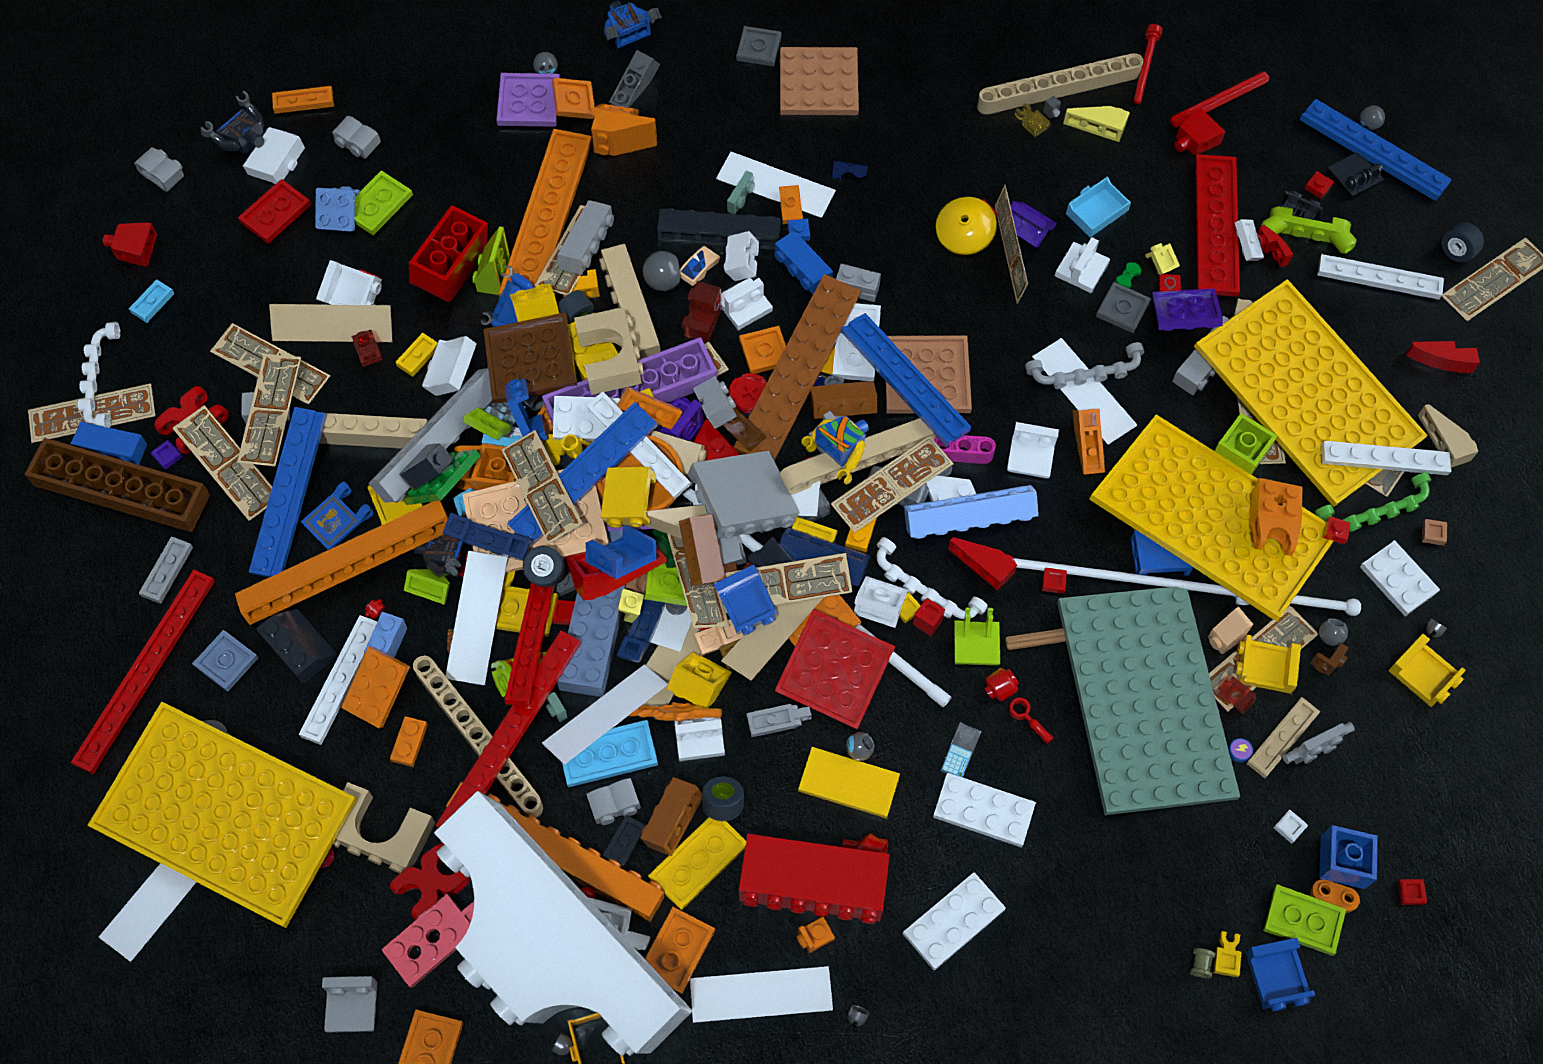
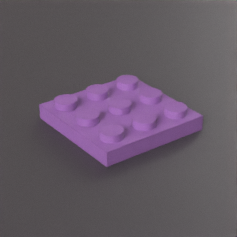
M501 73L497 124L501 126H556L557 115L551 82L553 78H560V75Z

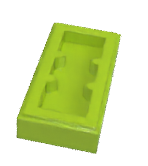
M478 407L464 415L463 418L464 423L495 440H499L511 432L510 424Z

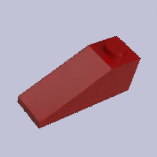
M954 537L950 540L948 549L997 591L1015 573L1017 564L1009 554L1005 555L1001 550Z

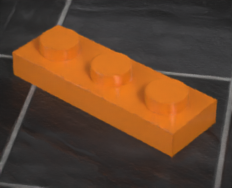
M331 86L272 93L273 110L275 113L334 107Z
M629 387L625 389L617 404L619 409L626 411L636 402L658 425L670 430L682 414L680 408Z

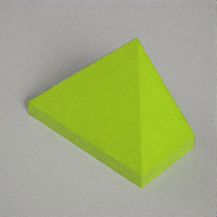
M413 569L407 571L404 591L445 604L450 583L445 577H437L429 569Z

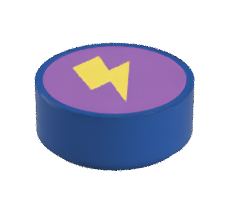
M1238 738L1230 744L1228 751L1234 761L1242 763L1252 756L1253 747L1246 739Z

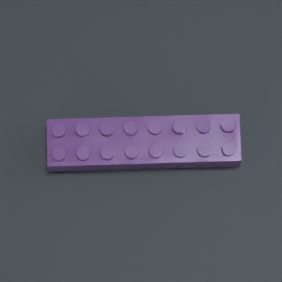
M700 337L638 360L637 363L642 362L644 374L640 375L642 384L629 386V388L639 392L650 388L653 398L668 403L694 393V387L713 376L717 378V370ZM587 379L577 383V386L565 387L543 395L544 407L552 426L554 419V396L597 397L600 393L591 395ZM627 387L604 393L609 398H621Z

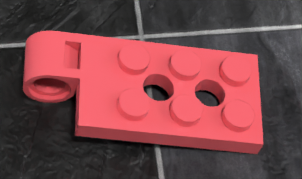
M446 894L430 910L414 921L382 949L383 953L409 987H414L457 950L455 947L461 942L470 926L474 902L461 911L451 896ZM433 930H438L440 933V938L436 943L429 941V934ZM414 946L421 948V955L417 959L410 957V951Z

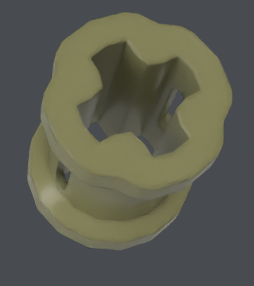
M1195 948L1193 950V954H1195L1194 965L1190 969V974L1201 978H1211L1212 958H1215V953L1210 950Z

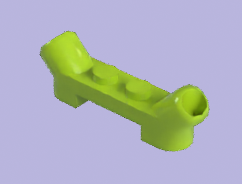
M1275 207L1270 211V218L1261 223V226H1267L1276 234L1285 233L1296 237L1333 243L1340 253L1349 252L1356 244V239L1350 233V222L1333 217L1331 223L1292 216L1293 209Z

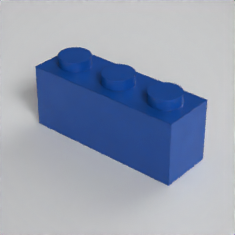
M795 231L775 243L776 259L780 263L783 262L789 273L800 280L805 290H809L814 294L824 274L833 277V271Z
M80 422L71 442L72 446L139 465L147 447V443L140 434Z

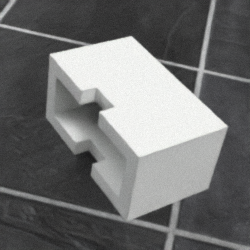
M749 231L728 236L724 270L734 281L756 276L757 262L754 260V256L758 255L759 241Z

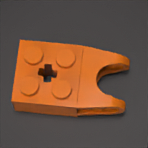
M482 444V446L455 447L453 449L454 453L475 449L480 454V457L454 487L462 490L472 488L477 491L517 481L502 452L505 446Z
M1259 478L1251 492L1250 528H1252L1254 548L1262 550L1266 539H1275L1282 545L1285 555L1292 556L1298 543L1302 523V487Z

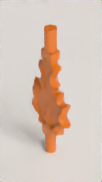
M673 702L671 705H663L662 707L642 705L628 716H653L656 720H675L680 722L685 719L693 720L694 718L702 719L703 717L721 718L722 711L721 709L691 705V703L681 704Z

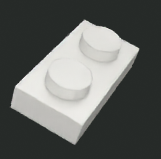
M1241 219L1235 222L1236 234L1240 239L1242 253L1246 261L1263 259V252L1253 220Z

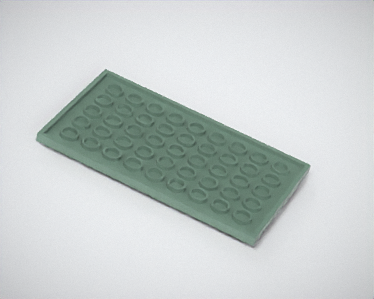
M1167 587L1059 598L1057 601L1104 814L1110 815L1237 800L1240 798L1188 590L1180 587Z

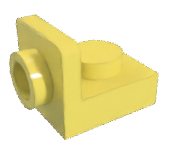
M1162 243L1151 247V252L1145 254L1146 258L1152 257L1159 275L1180 266L1171 244L1162 246Z
M626 589L621 591L617 609L626 613L624 621L633 623L640 615L643 594Z

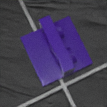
M1014 201L1010 207L1013 210L1012 216L1016 234L1035 247H1039L1047 232L1053 230L1057 224L1023 202Z
M677 398L673 406L680 408L682 414L671 430L658 425L654 431L691 441L704 423L702 404L694 399L690 405Z

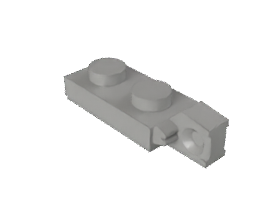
M791 704L747 713L751 737L801 726L802 721L811 719L810 708L798 709L797 705L791 706Z

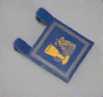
M345 482L340 483L333 494L301 521L328 550L334 548L358 525L371 518L374 514L371 508L364 504L355 515L341 501V499L347 497L352 492Z

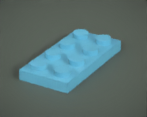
M645 720L612 728L568 763H563L568 787L657 766L658 762L648 721Z

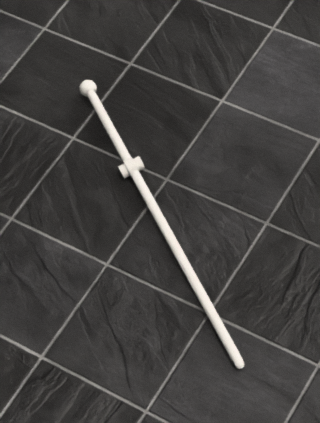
M1014 558L1018 568L1044 571L1045 567L1067 570V574L1162 587H1180L1193 591L1231 595L1236 598V604L1249 605L1248 602L1221 585ZM1296 595L1291 604L1344 610L1351 616L1358 615L1361 610V603L1357 599H1349L1343 602Z

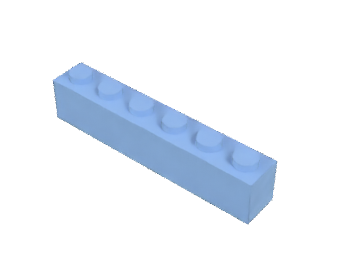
M1031 485L907 505L904 506L906 528L909 535L914 538H924L927 534L943 535L951 530L966 531L969 527L985 528L993 523L1008 524L1011 520H1031L1032 517L1038 516L1036 490Z

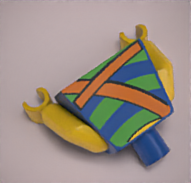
M842 416L838 419H824L811 433V437H803L802 444L809 452L815 451L818 445L841 467L845 465V469L837 472V478L840 480L844 474H847L844 483L849 484L852 480L850 472L855 470L865 450V432L869 430V427L864 420L854 423L847 416Z

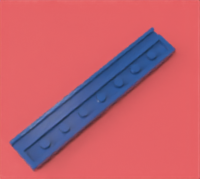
M1317 99L1314 100L1300 118L1302 122L1354 153L1362 155L1369 162L1381 164L1384 171L1435 201L1452 180Z
M866 313L850 321L847 326L841 327V333L945 446L970 432L971 426Z
M636 402L622 413L558 475L574 506L606 476L607 468H614L658 426L657 422L640 408ZM528 504L507 523L517 535L532 540L530 548L543 536Z
M294 407L250 565L249 573L270 578L285 570L327 417L324 412L320 413Z

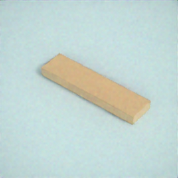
M1301 697L1246 764L1266 778L1320 711Z

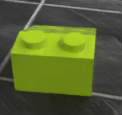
M499 227L485 245L483 254H479V267L473 274V283L476 285L477 292L499 295L504 278L501 272L505 274L507 269L505 265H508L510 260L503 227Z

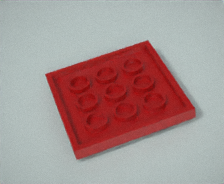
M813 609L775 691L858 729L895 646Z

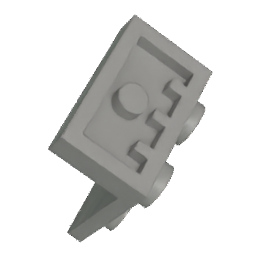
M372 976L323 978L322 988L327 991L325 1031H374L377 981Z

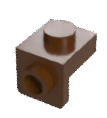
M1340 643L1330 659L1317 653L1310 663L1317 671L1330 675L1337 666L1341 668L1348 657L1345 656L1348 647Z

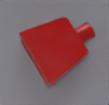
M1199 107L1179 127L1176 136L1178 141L1175 142V148L1179 152L1188 149L1193 155L1200 154L1221 144L1225 131Z
M151 223L119 224L115 235H104L103 244L106 247H111L117 259L147 267L157 233Z

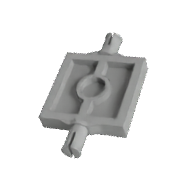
M1351 722L1345 725L1342 723L1303 742L1299 748L1296 747L1293 751L1284 754L1283 759L1287 764L1292 761L1296 764L1304 761L1307 764L1316 759L1317 754L1322 751L1324 754H1327L1337 748L1336 745L1343 741L1342 737L1354 731V726Z

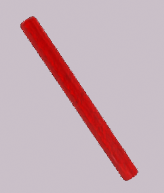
M1263 71L1172 116L1170 123L1173 127H1178L1199 107L1206 113L1268 82L1269 75Z

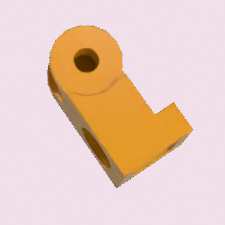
M588 270L587 276L578 277L579 279L572 292L580 290L588 298L600 297L596 270Z

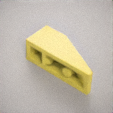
M1112 106L1070 108L1066 111L1063 124L1119 142L1130 112Z

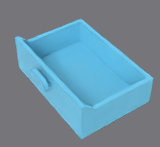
M1106 177L1092 188L1090 186L1084 188L1080 192L1081 195L1068 204L1066 214L1089 237H1092L1126 213L1131 202Z

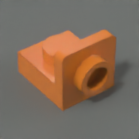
M824 917L805 927L803 925L798 928L799 935L796 936L803 949L807 948L809 953L835 940Z

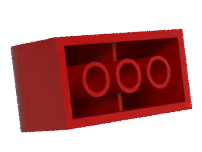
M451 205L409 262L410 283L447 302L451 301L478 265L479 254H483L484 247L487 244L488 223Z

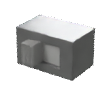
M1052 96L1046 100L1043 112L1050 119L1057 117L1060 114L1061 102L1055 96Z

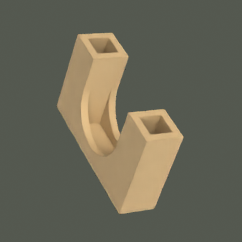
M624 307L574 318L581 347L603 342L616 343L622 347L620 353L612 359L585 365L591 395L601 393L602 391L607 392L642 384L640 375L644 374L642 362L637 363V359H640L638 346L633 347V343H636L634 330H629V328L633 327L630 315L625 314Z
M347 782L343 791L356 797L357 801L332 846L339 848L340 845L348 848V852L356 856H360L361 853L369 856L368 860L378 865L384 862L390 865L389 868L397 873H402L405 869L414 867L435 824L433 818L430 815L410 808L399 831L393 838L383 843L368 842L361 837L360 823L373 796L368 790Z

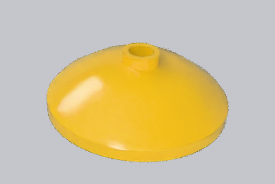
M962 197L949 202L941 210L936 221V232L941 244L949 251L961 255L974 254L986 248L993 240L997 228L996 217L991 207L984 201L974 197ZM964 218L969 219L967 222H962Z

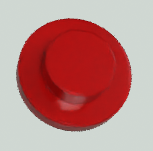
M373 599L365 608L367 611L365 616L373 620L376 619L385 608L382 604L383 601L381 599L377 601Z

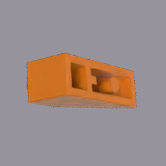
M1100 408L1073 410L1074 430L1083 474L1105 472Z

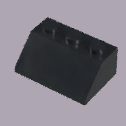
M298 609L275 614L256 628L262 639L302 684H305L338 657V654Z

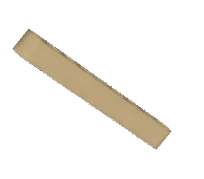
M1128 54L984 88L980 91L977 108L983 114H991L1046 101L1052 96L1058 98L1134 80L1139 77L1143 58L1139 54Z
M919 418L865 438L866 447L862 458L855 470H851L850 473L904 454L928 436L934 440L936 435ZM823 453L784 468L779 473V477L788 493L796 494L811 488L812 484L820 481V484L836 479L837 472L845 469L846 466L841 467L827 453Z
M428 656L418 657L413 663L418 679L480 757L491 740L492 735L434 661ZM430 666L428 671L420 672L422 667ZM438 682H442V683H443V685L441 686V688H438V689H434V688H433V686H434L436 683H438ZM456 699L453 705H446L448 700ZM462 716H469L468 721L459 722ZM475 733H483L480 739H472ZM508 758L503 767H509V771L506 774L499 773L496 779L526 817L530 815L536 818L543 811L541 799L510 758ZM516 784L524 785L520 791L515 792L512 790ZM530 801L537 802L536 807L533 809H527L526 805Z

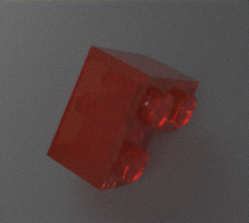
M697 281L695 288H691L688 300L691 301L689 305L690 313L684 317L682 328H684L685 337L692 339L701 337L702 341L707 343L722 310L721 288Z

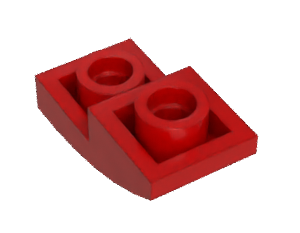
M1265 225L1261 226L1257 236L1263 252L1268 253L1272 251L1273 258L1279 263L1280 267L1287 266L1292 258V251L1278 234Z

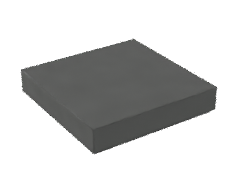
M744 26L737 53V61L775 66L782 32Z
M1113 282L1096 317L1134 333L1151 298Z

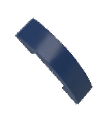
M450 513L442 532L444 535L471 546L519 561H524L532 542L531 539L513 533L508 534Z
M643 597L640 615L634 620L628 636H625L617 657L637 663L641 661L657 629L665 602L647 600Z

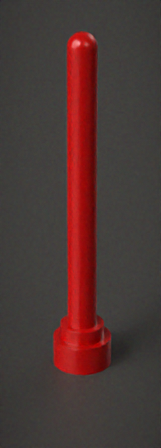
M1151 24L1147 27L1146 37L1148 43L1134 96V103L1136 104L1141 103L1155 42L1161 38L1162 27L1157 24Z

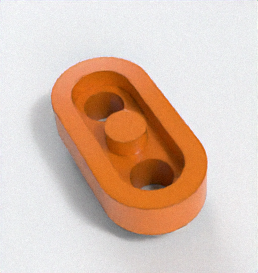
M1318 880L1310 889L1311 897L1346 909V913L1355 910L1360 902L1359 895L1354 889L1328 880ZM1322 887L1327 889V895L1322 893ZM1344 896H1349L1351 898V902H1347Z

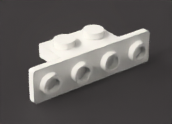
M587 897L636 950L646 949L650 942V937L628 931L632 914L631 908Z

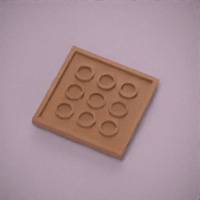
M780 47L781 115H858L857 48Z
M887 336L958 413H971L967 336ZM885 381L887 413H915Z

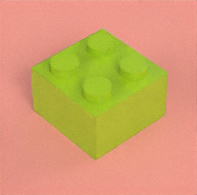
M1241 413L1221 439L1215 452L1252 475L1273 446L1278 435Z

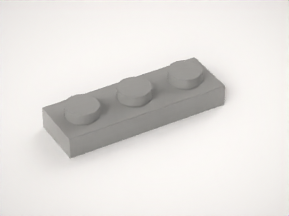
M171 537L139 594L144 598L161 604L193 549L192 545Z

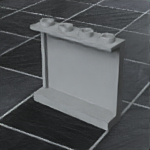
M769 451L692 463L688 471V480L690 483L697 482L719 528L716 533L717 539L731 538L741 534L749 535L763 530L770 531L779 527L787 528L794 524L800 513L791 494L788 493L779 477L780 472Z

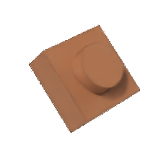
M1425 519L1422 524V542L1445 545L1447 542V522Z
M646 574L627 583L625 588L643 594L646 586Z

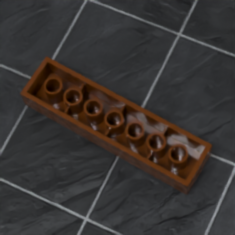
M44 438L25 473V476L33 486L189 532H193L210 496L202 483Z

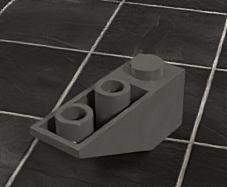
M637 50L609 103L629 108L652 81L660 64Z

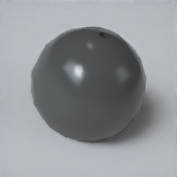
M658 251L652 253L646 259L643 265V276L649 287L657 291L666 292L674 289L679 284V263L674 254L668 251Z

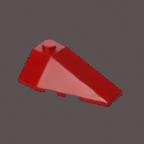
M656 548L655 561L615 579L587 563L586 552L566 556L575 590L583 600H593L597 597L605 596L667 562V558Z

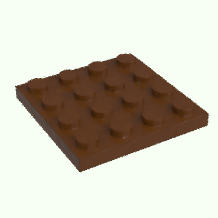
M566 312L484 329L491 395L494 404L507 402L505 385H508L514 379L525 378L529 397L554 392L565 387L577 386Z

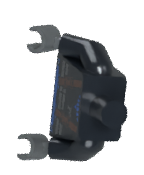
M242 91L246 98L245 100H240L238 96L236 98L239 105L245 106L246 109L242 108L215 132L213 131L212 123L208 121L205 122V126L209 130L201 127V134L204 137H212V141L226 152L239 151L248 153L254 147L260 148L264 144L263 135L265 133L263 129L265 125L263 117L257 108L250 104L249 96L245 91Z
M463 513L461 515L462 517L467 518L466 513ZM442 535L414 548V553L423 555L425 566L437 577L447 575L459 577L469 544L447 535Z

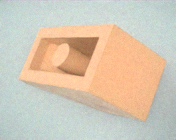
M1237 607L1212 629L1208 636L1210 644L1214 649L1219 650L1223 654L1244 639L1253 623Z

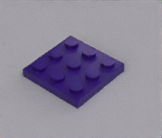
M1215 288L1152 292V301L1159 330L1171 331L1181 328L1190 330L1198 327L1215 328L1216 326H1223V317Z

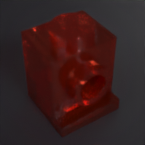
M371 329L351 336L362 366L383 360Z
M1232 677L1230 681L1228 679L1225 680L1219 688L1220 697L1242 715L1257 698L1252 690L1235 677ZM1235 692L1241 693L1238 699L1232 697Z

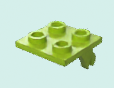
M966 607L964 621L954 622L955 664L1000 665L999 622H993V608H988L986 622H970L971 608Z

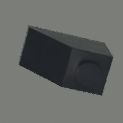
M440 443L427 444L399 475L412 490H416L438 476L452 462L453 458Z

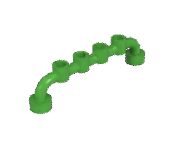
M1428 472L1421 473L1411 479L1415 488L1420 487L1419 494L1410 495L1400 501H1393L1382 507L1372 508L1364 513L1351 515L1343 519L1350 522L1349 532L1361 528L1360 523L1367 521L1368 525H1373L1381 521L1379 516L1386 514L1387 518L1390 519L1399 515L1400 509L1405 508L1407 512H1411L1419 508L1418 503L1426 500L1429 495L1428 483L1431 481ZM1326 505L1316 510L1315 513L1319 518L1326 521L1329 516L1332 517L1335 514L1332 505Z

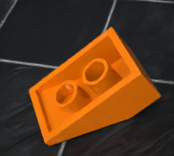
M596 110L591 128L595 153L615 156L657 145L655 118Z

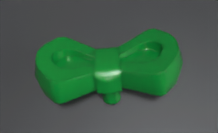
M1132 262L1127 263L1123 274L1116 278V283L1130 289L1131 279L1141 274L1140 266Z

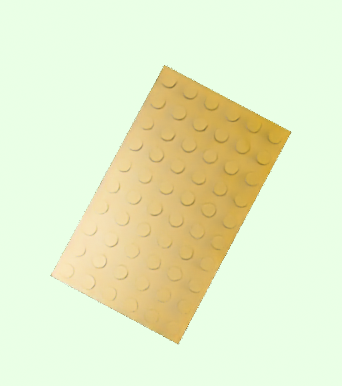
M1288 279L1225 322L1223 326L1218 327L1202 338L1194 346L1266 429L1278 435L1276 441L1333 507L1384 469L1322 464L1321 444L1324 441L1412 449L1428 436Z
M1158 415L1154 416L1090 497L1091 501L1277 622L1333 542L1323 538L1326 521L1302 507L1299 539L1292 556L1285 555L1282 545L1275 539H1266L1262 550L1255 549L1252 528H1250L1251 492L1259 479Z
M161 702L88 826L286 928L354 807L357 798Z

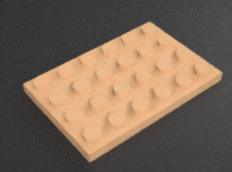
M559 470L556 472L559 475L563 470ZM517 481L462 494L468 519L508 534H516L507 523L528 504ZM595 485L574 506L583 523L582 525L550 544H547L543 535L531 548L529 547L527 553L534 547L549 546L558 551L563 559H566L568 555L586 552L585 543L590 540H594L603 546L609 544L605 522L601 518L602 508L597 486ZM473 546L474 552L501 556ZM507 558L505 573L523 569V561Z

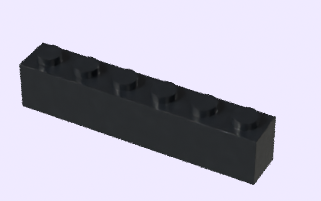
M671 208L660 209L657 228L658 240L727 246L728 236L749 231L759 241V248L775 249V243L780 240L781 218L735 215L733 213L722 214L711 211H683Z

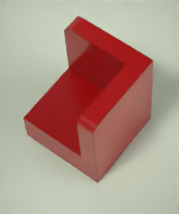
M926 598L914 615L913 625L932 636L943 621L946 609Z

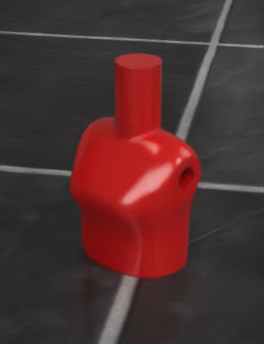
M871 833L863 837L859 842L844 839L842 846L843 848L886 854L888 840L878 838Z

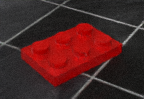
M281 179L241 214L238 219L240 223L269 244L310 207L311 202Z

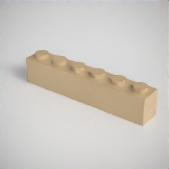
M625 244L601 250L602 258L599 259L602 271L606 270L607 272L605 280L607 286L612 287L613 292H610L613 304L617 303L618 308L624 307L625 314L631 317L633 327L629 328V330H634L636 343H633V347L638 346L640 359H637V361L660 353V344Z
M325 413L327 417L319 443L403 448L428 421L427 419Z

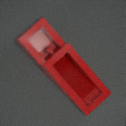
M1454 341L1413 342L1406 352L1408 357L1420 363L1446 371L1473 373L1480 363L1477 348H1456Z

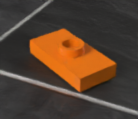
M799 185L779 186L783 224H788V220L803 219Z

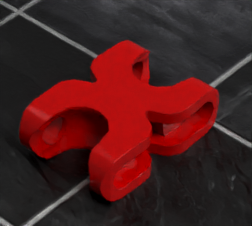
M199 386L189 390L181 397L180 404L182 408H168L155 421V429L163 435L173 432L174 426L203 406L207 401L206 391ZM215 405L208 409L220 425L228 419V410L223 406ZM178 437L176 439L177 449L184 454L190 453L191 450Z
M444 843L436 845L422 856L421 870L409 867L400 873L390 884V889L396 894H403L412 888L421 890V899L412 908V917L415 921L440 900V894H448L451 897L455 896L471 881V876L468 878L460 871L450 876L440 873L443 861L436 852Z

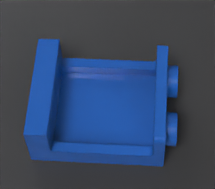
M525 378L510 381L508 385H505L507 403L522 436L524 437L536 430L540 440H546L547 434L542 415L540 414L529 419L522 404V401L529 399Z
M629 525L623 526V536L607 545L603 546L594 540L585 543L586 562L615 579L656 560V540Z
M1134 530L1131 537V545L1136 574L1147 576L1148 573L1184 571V576L1190 574L1194 567L1139 531Z
M755 565L714 583L738 635L741 633L743 636L755 631L754 627L763 624V626L769 625L775 621V617L779 616Z
M1298 938L1251 947L1246 952L1263 1009L1271 1008L1272 1011H1279L1287 1008L1286 1004L1294 1003L1295 1006H1302L1310 1003L1309 999L1315 996L1314 990H1309L1297 953V949L1300 948Z

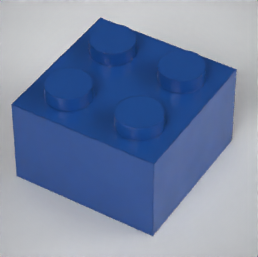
M1334 825L1329 827L1321 834L1319 879L1366 889L1377 880V836Z

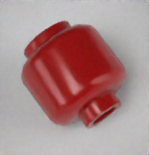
M999 668L986 677V684L988 686L984 689L991 699L996 697L999 701H1004L1017 692L1019 682L1010 669Z

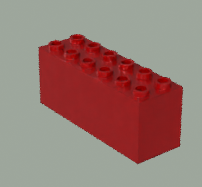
M747 834L739 886V901H742L744 905L752 907L763 904L773 910H781V907L791 908L790 911L794 913L812 911L816 916L827 917L828 914L838 915V918L842 920H852L853 917L860 918L864 923L874 924L875 921H880L883 912L890 854Z

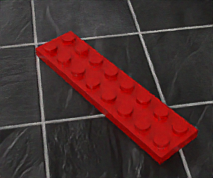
M1197 154L1195 157L1197 289L1215 288L1216 295L1238 297L1240 293L1239 242L1235 222L1238 221L1236 157Z

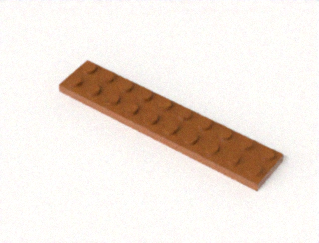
M826 274L823 275L748 418L762 432L765 438L750 452L736 441L734 449L737 452L751 454L769 451L775 462L811 392V387L814 386L841 334V327L845 326L859 299L861 290Z

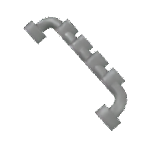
M1133 343L1126 347L1128 357L1133 358L1129 363L1117 362L1105 367L1098 365L1087 370L1080 368L1070 373L1057 372L1052 376H1043L1041 374L1043 371L1041 360L1029 361L1025 367L1027 374L1033 375L1037 382L1041 384H1054L1055 389H1061L1067 385L1066 381L1074 380L1075 385L1079 386L1087 382L1086 378L1094 377L1096 382L1106 380L1108 374H1114L1117 379L1127 376V371H1131L1139 366L1144 350L1141 343Z

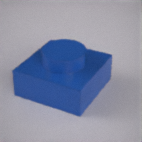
M808 219L788 220L789 234L795 231L804 241L810 240Z

